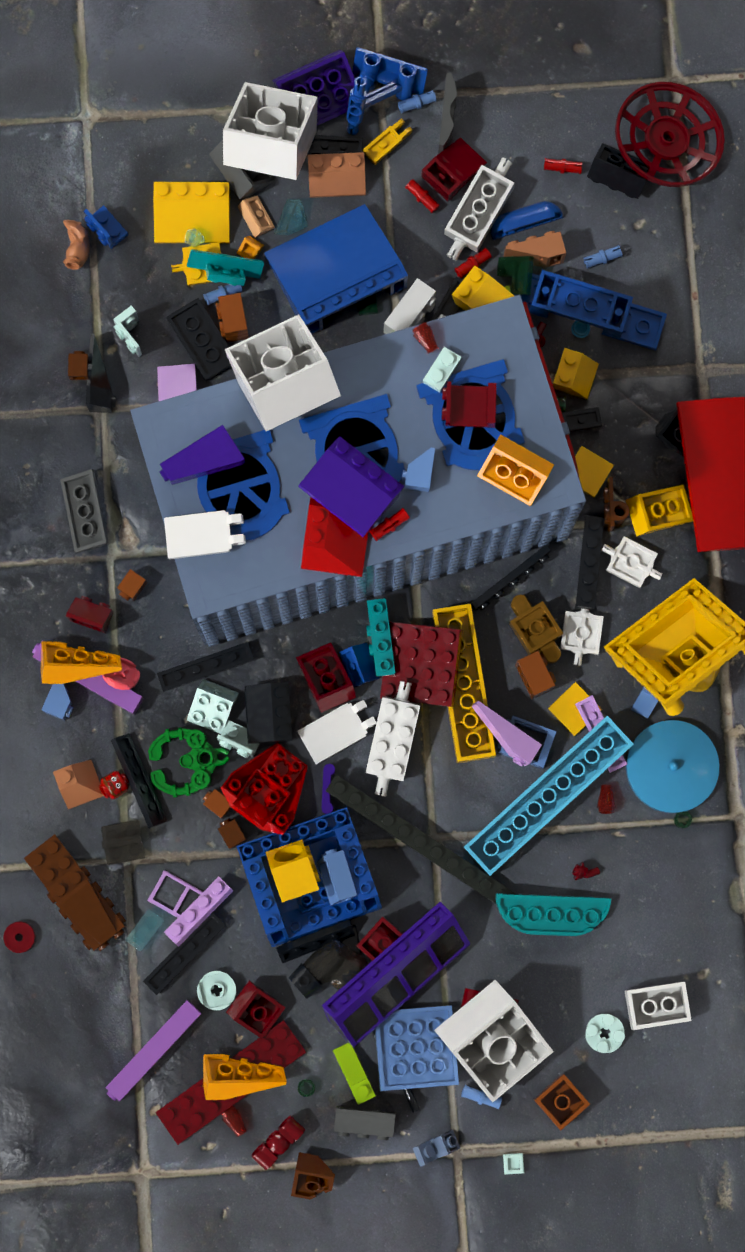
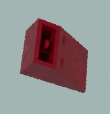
M460 137L435 156L422 169L421 177L449 202L477 174L481 165L485 166L487 162Z

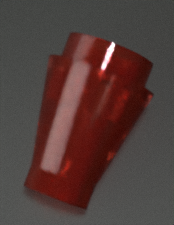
M426 322L412 330L414 333L413 337L423 346L428 354L439 348L431 326H428Z
M601 785L597 804L601 814H613L614 809H616L612 785Z
M231 1106L221 1113L222 1121L237 1137L247 1131L239 1109Z

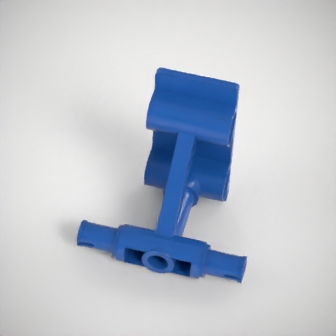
M357 47L352 73L359 77L355 78L354 88L350 91L346 116L348 121L347 132L350 134L351 129H353L352 135L359 132V124L363 121L364 109L392 95L403 101L411 98L413 93L423 94L428 69ZM377 82L386 84L385 86L369 93L370 90L376 87Z

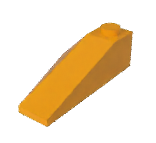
M41 642V680L43 684H64L122 671L120 655L98 650L93 653L85 651V647L78 646V649L67 647V643Z
M225 1054L203 1055V1087L206 1100H226L283 1086L287 1083L284 1067L262 1062L253 1064L247 1062L248 1059L241 1058V1061L229 1058L230 1055Z

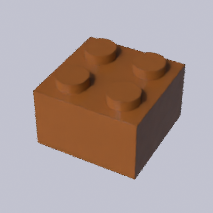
M241 293L218 297L219 303H215L218 320L222 319L219 322L221 336L226 337L227 343L248 339Z
M539 651L517 660L515 664L531 699L553 690L556 682L553 672H548L546 668L548 662L544 654L540 655Z
M563 1073L533 1099L559 1130L565 1128L590 1105Z

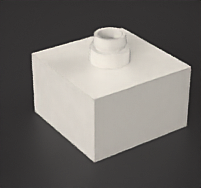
M245 82L223 129V165L297 180L317 132L318 97Z
M296 315L225 349L238 384L265 431L273 429L341 396L326 356L300 315Z
M496 980L434 1030L492 1102L497 1100L554 1052L513 998Z

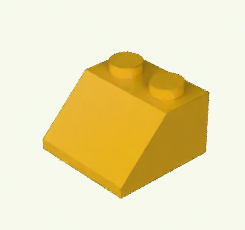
M564 348L553 382L554 389L588 399L599 363L583 353Z

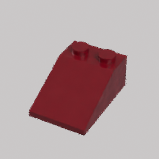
M331 642L296 657L321 713L356 698L353 684Z

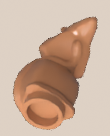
M64 220L63 223L68 230L71 243L66 250V259H64L63 263L69 269L78 270L89 257L90 242L88 231L81 225V222Z

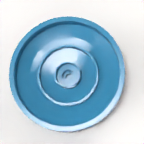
M666 720L655 723L643 730L633 741L634 745L629 748L626 759V774L629 785L635 795L652 809L665 813H680L691 810L703 803L716 786L719 776V758L716 748L701 729L690 723L679 720Z

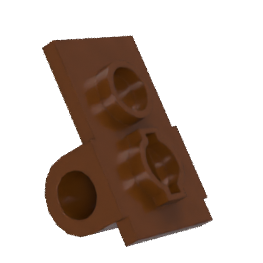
M609 477L606 482V488L603 491L604 503H607L604 505L605 524L608 526V532H612L615 526H620L625 522L630 510L626 503L614 501L613 477ZM615 511L620 512L622 516H617Z

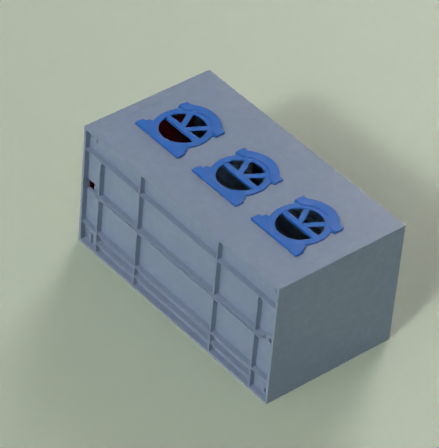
M520 295L324 352L341 396L268 431H265L239 386L237 379L130 410L163 522L166 517L217 511L210 500L229 494L230 498L226 512L232 515L235 513L240 491L261 510L255 517L244 520V524L230 525L231 535L244 534L246 544L232 546L230 552L175 559L192 619L204 645L209 647L220 644L219 641L236 640L238 635L244 633L246 636L257 633L256 630L264 628V630L272 629L275 627L274 624L281 622L282 625L293 622L294 618L306 619L311 617V613L319 611V614L326 613L334 606L342 608L348 606V602L354 600L356 603L367 600L366 597L371 595L379 597L384 595L385 591L391 589L392 592L402 590L404 585H419L422 583L421 580L427 578L429 581L440 578V575L444 573L452 575L457 573L458 569L464 567L466 570L476 567L477 563L489 564L494 562V559L497 557H502V559L509 558L517 551L525 553L530 551L531 547L537 545L539 548H542L545 545L548 546L551 541L562 542L568 539L567 537L570 536L584 508L586 499L579 480L576 458L569 437L570 431L567 422H564L539 344L540 338L536 327L533 325L527 303H522ZM444 347L462 357L448 380L451 382V385L462 386L468 383H478L488 387V383H497L496 395L500 398L502 404L496 405V415L505 413V427L502 433L495 427L483 428L496 441L501 434L554 464L531 506L477 476L495 443L485 449L470 450L469 444L473 427H465L461 445L455 443L447 434V429L457 426H445V421H442V408L445 401L442 400V391L439 393L423 383V379ZM351 418L368 420L380 429L385 439L355 448L404 486L398 499L370 530L382 523L385 517H391L401 508H404L410 517L409 520L396 527V531L393 533L390 531L377 542L368 531L362 577L301 569L311 496L298 486L325 453V442L330 430L337 423ZM223 425L239 451L257 459L268 473L207 491L208 475L172 485L169 480L165 482L159 471L162 470L160 463ZM431 447L435 448L429 492L405 489V483L401 482L403 470L407 471L408 464ZM388 448L386 467H382L368 453ZM270 482V497L268 502L265 503L250 488Z

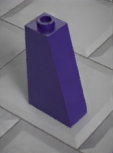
M221 425L160 463L162 470L159 472L165 482L169 480L174 485L245 464V459L224 426Z

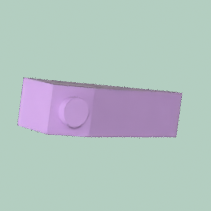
M480 701L473 703L472 708L508 755L513 758V762L519 766L529 765L542 744Z

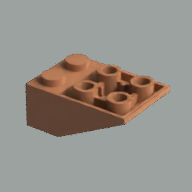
M549 231L541 237L530 236L526 238V241L519 242L516 240L509 242L505 246L503 257L506 260L547 268L564 263L566 249L561 232Z

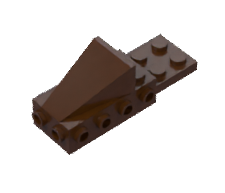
M55 834L24 858L49 892L47 896L51 902L60 908L59 912L65 919H70L73 923L70 926L77 935L80 933L83 936L84 940L82 942L88 950L92 948L93 951L98 949L102 951L109 945L108 941L113 937L117 939L125 933L124 929L127 926L124 923L126 919L120 912L116 913L112 907L115 905L108 896L104 898L101 894L102 888L96 881L94 883L89 878L90 872L85 866L81 867Z

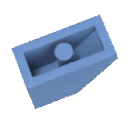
M431 447L408 464L407 471L403 470L401 482L405 483V489L429 492L435 448Z
M65 683L52 684L42 707L43 712L64 721L66 717L69 718L73 711L72 701Z
M643 686L631 710L648 719L658 700Z

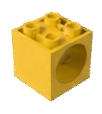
M303 840L265 852L282 902L319 890L317 882H320V878L309 845L304 846Z

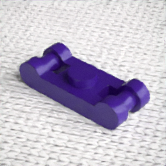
M326 764L323 769L322 812L325 815L333 812L330 794L325 791L331 783V776L335 774V767L332 764Z

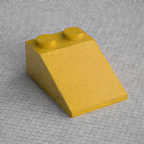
M474 266L453 292L452 297L455 304L466 311L514 297V295L489 274Z
M684 484L638 494L626 500L636 536L693 521Z

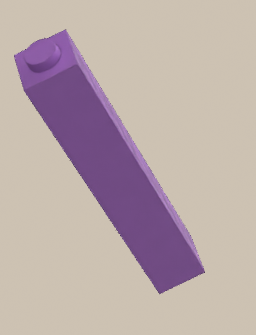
M37 643L32 651L34 653L33 658L41 662V643ZM102 675L75 681L135 715L144 699L141 695L130 689L120 690L108 685Z
M187 1000L106 1086L108 1090L107 1095L114 1101L116 1099L121 1101L202 1013Z

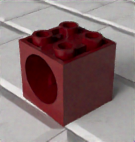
M382 917L356 947L373 961L403 934Z

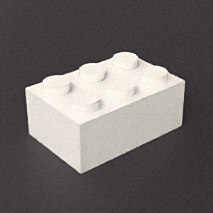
M417 278L384 322V333L388 334L422 324L425 320L426 312L430 313L436 305V291Z
M685 982L625 990L631 1030L692 1021Z

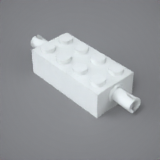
M501 158L495 172L481 165L447 224L444 235L454 240L452 247L446 254L449 258L453 255V260L457 261L464 247L478 252L512 193L515 183L505 178L512 162L508 160L506 163V158Z
M405 681L399 682L397 697H382L366 773L377 775L378 777L374 794L380 795L381 788H383L381 796L385 797L387 796L390 780L404 781L421 705L409 702L408 697L412 683L407 682L404 690Z

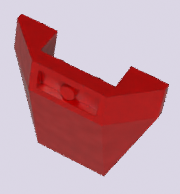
M276 743L233 771L221 786V790L229 806L260 830L283 835L295 818L308 766L280 744Z

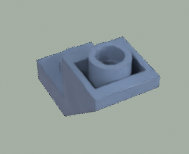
M451 1130L413 1148V1151L421 1167L437 1158L449 1155L461 1147L454 1131Z

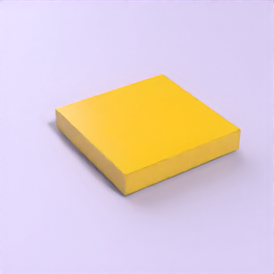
M581 446L575 456L579 480L583 492L595 498L614 465Z
M575 682L548 710L575 736L586 726L575 704L590 696Z

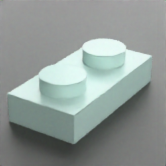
M444 347L423 379V383L440 393L462 357Z

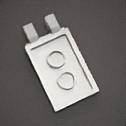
M222 510L164 518L168 559L230 552L232 546L246 544L244 534L231 535L230 525L244 524L242 514L229 515L228 512Z
M364 700L353 706L351 703H346L297 731L316 765L365 738V734L368 733L367 730L377 724L374 717L361 722L357 713L367 708Z

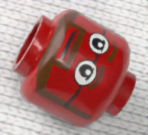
M112 771L101 778L99 788L105 798L116 799L128 791L127 784L129 782L124 773L120 774L118 771Z

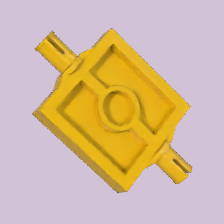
M219 242L182 248V264L171 265L172 273L184 271L188 286L212 283V281L207 280L205 270L187 267V262L192 249L222 254Z

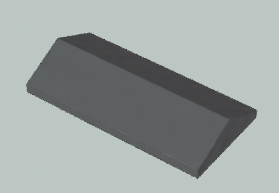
M94 469L60 479L74 552L79 553L98 549L108 544Z

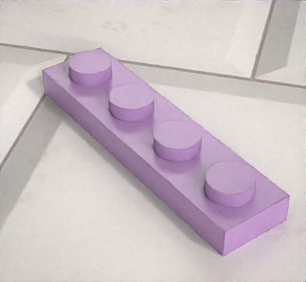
M593 695L575 704L589 732L604 719ZM623 755L607 768L609 773L627 765Z
M218 877L164 933L179 947L233 890Z

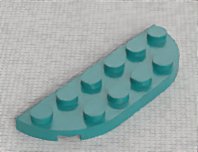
M496 893V904L505 922L522 933L579 936L591 932L605 919L610 909L611 898Z

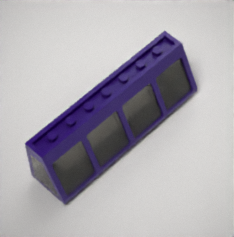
M439 902L322 1005L328 1021L353 1048L471 945L454 915Z

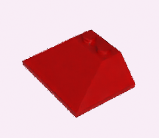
M310 497L301 569L362 577L368 532L362 537Z

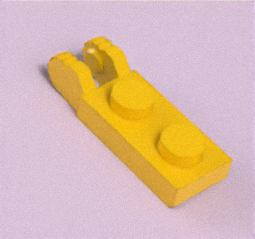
M403 119L398 120L393 126H389L362 150L374 165L412 133L411 127L406 128L400 135L396 132L404 125L405 121Z

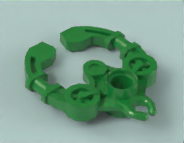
M182 727L171 731L166 729L163 734L153 741L148 750L149 760L160 761L163 756L162 746L167 742H171V738L179 737L180 741L186 739L187 744L192 748L189 753L181 756L179 760L182 767L195 771L192 775L191 783H185V787L177 788V785L171 786L167 784L166 775L162 770L151 772L152 783L159 790L173 795V798H177L179 795L191 796V794L201 789L208 788L211 785V775L216 766H221L230 760L228 756L223 760L218 759L219 753L228 755L229 751L224 748H213L207 742V737L201 730L183 729ZM208 753L210 755V761L207 764H204L202 761V757L204 754Z

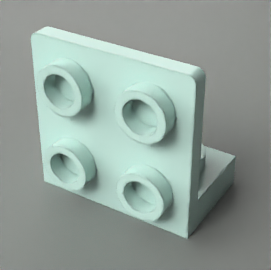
M130 306L113 319L115 323L113 327L119 338L126 340L125 342L133 355L136 353L140 357L142 355L140 346L127 331V329L132 330L136 327L139 321L135 309Z
M203 679L197 688L187 721L221 734L239 693Z
M230 720L227 721L221 735L218 734L217 736L220 746L228 750L234 748L237 750V754L247 759L249 756L254 757L260 744H248L247 728Z

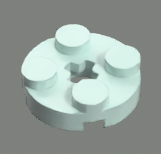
M212 971L205 974L200 980L197 987V995L205 1007L212 1010H222L234 1001L236 984L227 973ZM214 985H218L219 988L222 987L220 996L211 993Z
M598 1014L588 1022L585 1038L593 1050L600 1053H611L622 1045L625 1038L624 1027L618 1018L610 1014ZM602 1028L610 1030L609 1038L600 1037Z

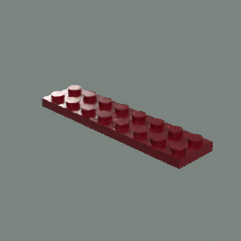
M283 1020L269 1030L263 1039L259 1037L231 1059L241 1061V1058L248 1059L247 1062L253 1064L262 1062L285 1068L305 1054L306 1051ZM201 1079L155 1113L174 1141L179 1145L248 1094L226 1100H206L203 1079Z

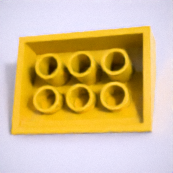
M154 182V243H230L229 182Z

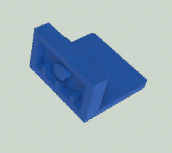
M104 205L94 214H91L87 209L84 210V220L87 222V227L92 232L96 231L99 236L98 239L104 246L108 245L112 249L128 236V232Z

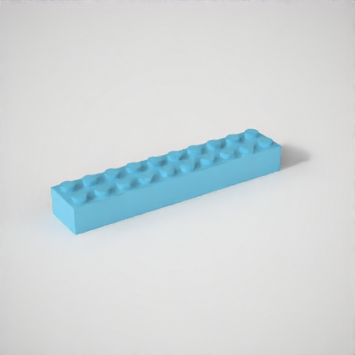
M606 716L467 843L464 848L491 876L634 744Z

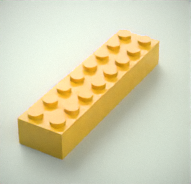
M471 604L433 609L434 627L463 630L454 707H448L457 763L495 758L493 734L472 708L473 703L480 701L487 707L488 704Z

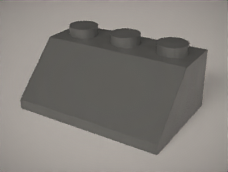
M223 140L209 154L239 199L251 197L275 181L273 175L223 165Z
M336 1106L334 1131L338 1132L339 1136H349L350 1133H355L359 1138H369V1135H376L379 1140H389V1137H393L396 1114L395 1112Z

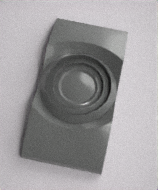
M451 73L446 74L438 154L450 145L453 138V119L457 90Z

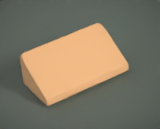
M258 195L244 199L238 205L239 211L255 238L275 228Z

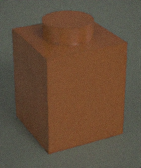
M130 569L117 587L120 591L119 595L127 601L129 599L135 601L146 586L147 581Z
M216 789L213 792L209 790L203 798L205 801L203 805L221 819L231 809L225 796Z

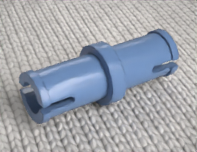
M433 90L421 95L415 94L412 98L399 101L398 108L401 113L415 108L421 109V106L436 102V95Z
M617 245L604 251L601 249L596 254L583 257L586 268L589 269L601 263L603 265L607 264V261L623 257L620 246Z
M220 285L218 289L203 294L206 304L210 305L219 301L218 297L241 292L242 287L241 285Z
M464 1085L461 1097L476 1101L479 1105L485 1104L496 1109L500 1108L502 1097L492 1102L483 1090Z

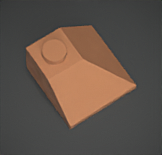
M92 760L72 764L53 772L68 810L104 796L99 788L100 781Z

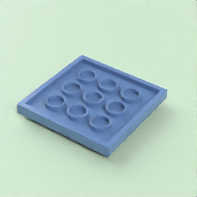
M452 1005L396 1010L375 1029L380 1091L459 1085L457 1058L434 1031L453 1015Z

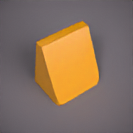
M247 236L241 243L237 254L244 258L256 259L264 245L253 237Z

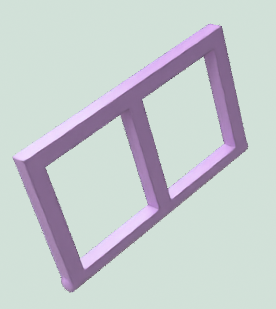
M164 870L147 901L178 918L180 914L176 912L189 889L200 895L203 891ZM166 876L186 886L173 910L153 900Z

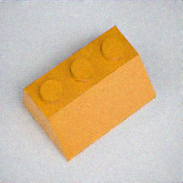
M500 434L477 476L531 506L554 464Z

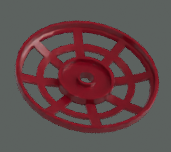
M655 82L638 88L626 98L616 118V141L623 158L637 174L655 184L667 187H684L695 184L707 177L721 159L725 141L721 119L707 99L692 88L682 84ZM654 91L677 92L682 94L683 97L679 105L672 102H657ZM647 93L649 104L643 107L635 116L626 110L636 98ZM692 99L700 105L711 121L700 124L695 115L686 109L689 100ZM659 108H669L676 111L673 117L661 116ZM652 111L654 120L649 126L639 120L645 113ZM682 114L693 123L694 127L687 129L684 123L680 121ZM622 117L631 123L629 133L631 144H622L620 138ZM636 127L645 132V141L636 143ZM712 128L715 129L717 140L715 155L704 152V131ZM698 134V150L689 146L690 136ZM663 135H669L672 141H666ZM648 148L655 155L652 163L643 156L640 150ZM634 151L637 157L649 167L648 173H645L634 164L626 152ZM684 152L695 157L685 166H682L679 157ZM661 159L671 160L675 169L659 167ZM700 159L711 162L710 166L701 175L692 180L686 173ZM656 171L665 174H679L683 182H668L657 179L654 176Z

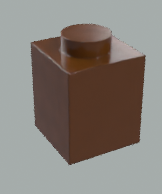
M74 351L73 354H69L68 377L70 380H89V356L84 351Z
M228 818L220 823L221 827L218 830L229 850L247 841L235 819L231 821Z

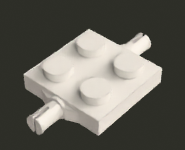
M625 536L615 549L604 544L601 550L611 555L610 564L606 571L638 588L641 587L649 575L660 580L663 574L653 569V563L658 553Z
M581 609L579 612L565 611L560 650L575 653L574 665H577L578 662V666H582L584 654H599L604 616L593 615L588 609Z

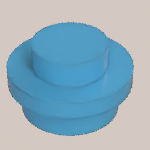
M575 321L571 327L572 334L577 338H585L590 332V325Z

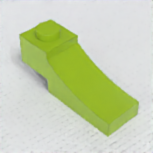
M346 1043L334 1049L335 1057L357 1104L359 1105L375 1097L376 1095L354 1048L349 1043Z

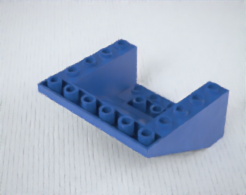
M365 204L264 253L295 316L300 315L311 334L323 329V318L385 288H387L390 296L407 288L408 274Z
M347 807L289 827L283 835L272 833L237 846L271 947L315 933L340 921L351 920L382 909ZM303 840L304 846L309 845L320 878V882H317L319 890L282 902L265 852ZM337 849L338 852L343 850L357 896L349 901L330 906L317 860L322 858L321 855L326 851Z

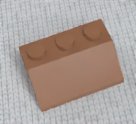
M364 152L308 155L310 198L366 195Z

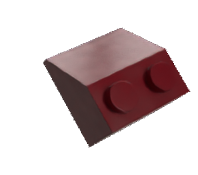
M81 596V599L75 597L66 613V617L71 622L106 634L114 612L110 609V605L102 602L97 605L92 603V599Z
M249 980L226 1013L234 1021L263 1039L286 1007Z

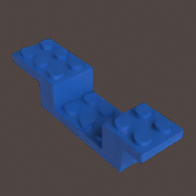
M522 270L515 296H521L522 303H527L529 313L545 318L548 317L549 313L596 326L603 329L601 335L655 351L667 316L666 313L633 304L632 296L542 270L540 276Z

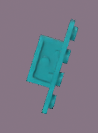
M192 249L189 254L187 267L205 270L207 280L214 283L222 282L233 286H244L245 276L260 279L264 261Z
M386 599L367 600L370 625H366L367 636L372 639V644H369L370 656L374 655L376 677L394 675L395 666Z

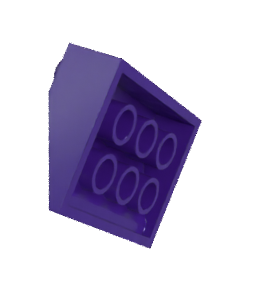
M338 50L272 81L277 89L318 97L317 125H320L347 112L350 91L354 88L355 78L344 51Z
M340 436L325 451L298 486L362 537L367 534L392 506L404 488L400 482Z

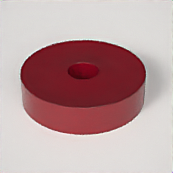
M25 922L10 924L3 936L5 946L15 953H24L30 950L36 938L33 928ZM17 934H22L23 939L21 941H17Z

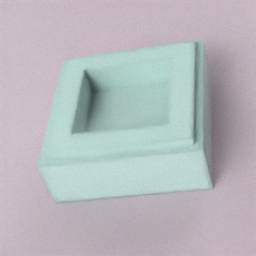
M523 1153L503 1154L504 1174L524 1173Z

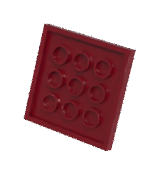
M389 622L395 674L382 676L380 698L383 696L397 697L399 682L405 681L404 690L407 682L412 683L408 697L409 702L454 707L463 630Z

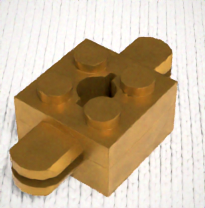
M525 595L515 596L511 602V608L517 617L511 620L509 625L528 655L539 651L540 654H544L548 663L557 662L561 656V650L555 640L563 635L557 622L543 601L533 607Z

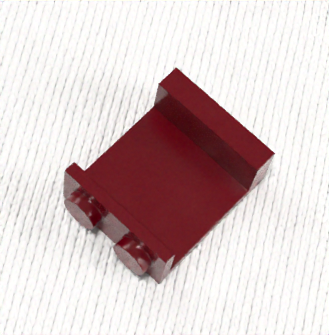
M447 381L446 388L442 389V400H446V408H442V420H445V426L494 428L496 423L497 383H488V387L451 385V382Z

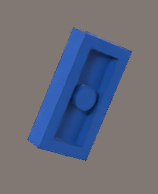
M367 643L354 645L339 652L346 673L354 688L380 679V677H376L375 663L373 657L370 656Z

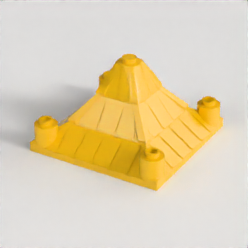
M693 578L606 644L604 649L612 657L617 667L626 669L661 702L669 716H675L684 709L681 696L689 690L704 692L709 689L715 681L721 666L726 661L738 654L739 651H742L745 655V621Z

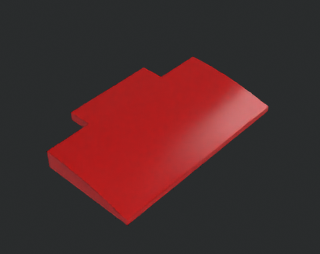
M745 397L677 402L676 406L697 551L711 552L745 549Z

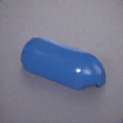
M548 201L538 202L498 216L491 228V236L493 240L562 219L564 216L556 204Z

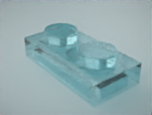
M148 909L125 941L142 952L165 920Z

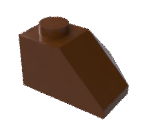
M299 1152L291 1196L311 1200L317 1197L318 1193L323 1191L325 1193L330 1192L333 1188L335 1174L319 1156Z

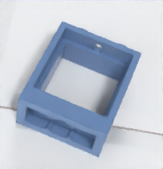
M512 716L511 720L507 719L513 725L517 724L546 735L538 760H532L529 764L543 769L557 731ZM498 743L499 754L512 758L501 744Z
M332 849L322 854V858L317 860V864L330 906L349 901L357 896L344 851L337 852V849Z

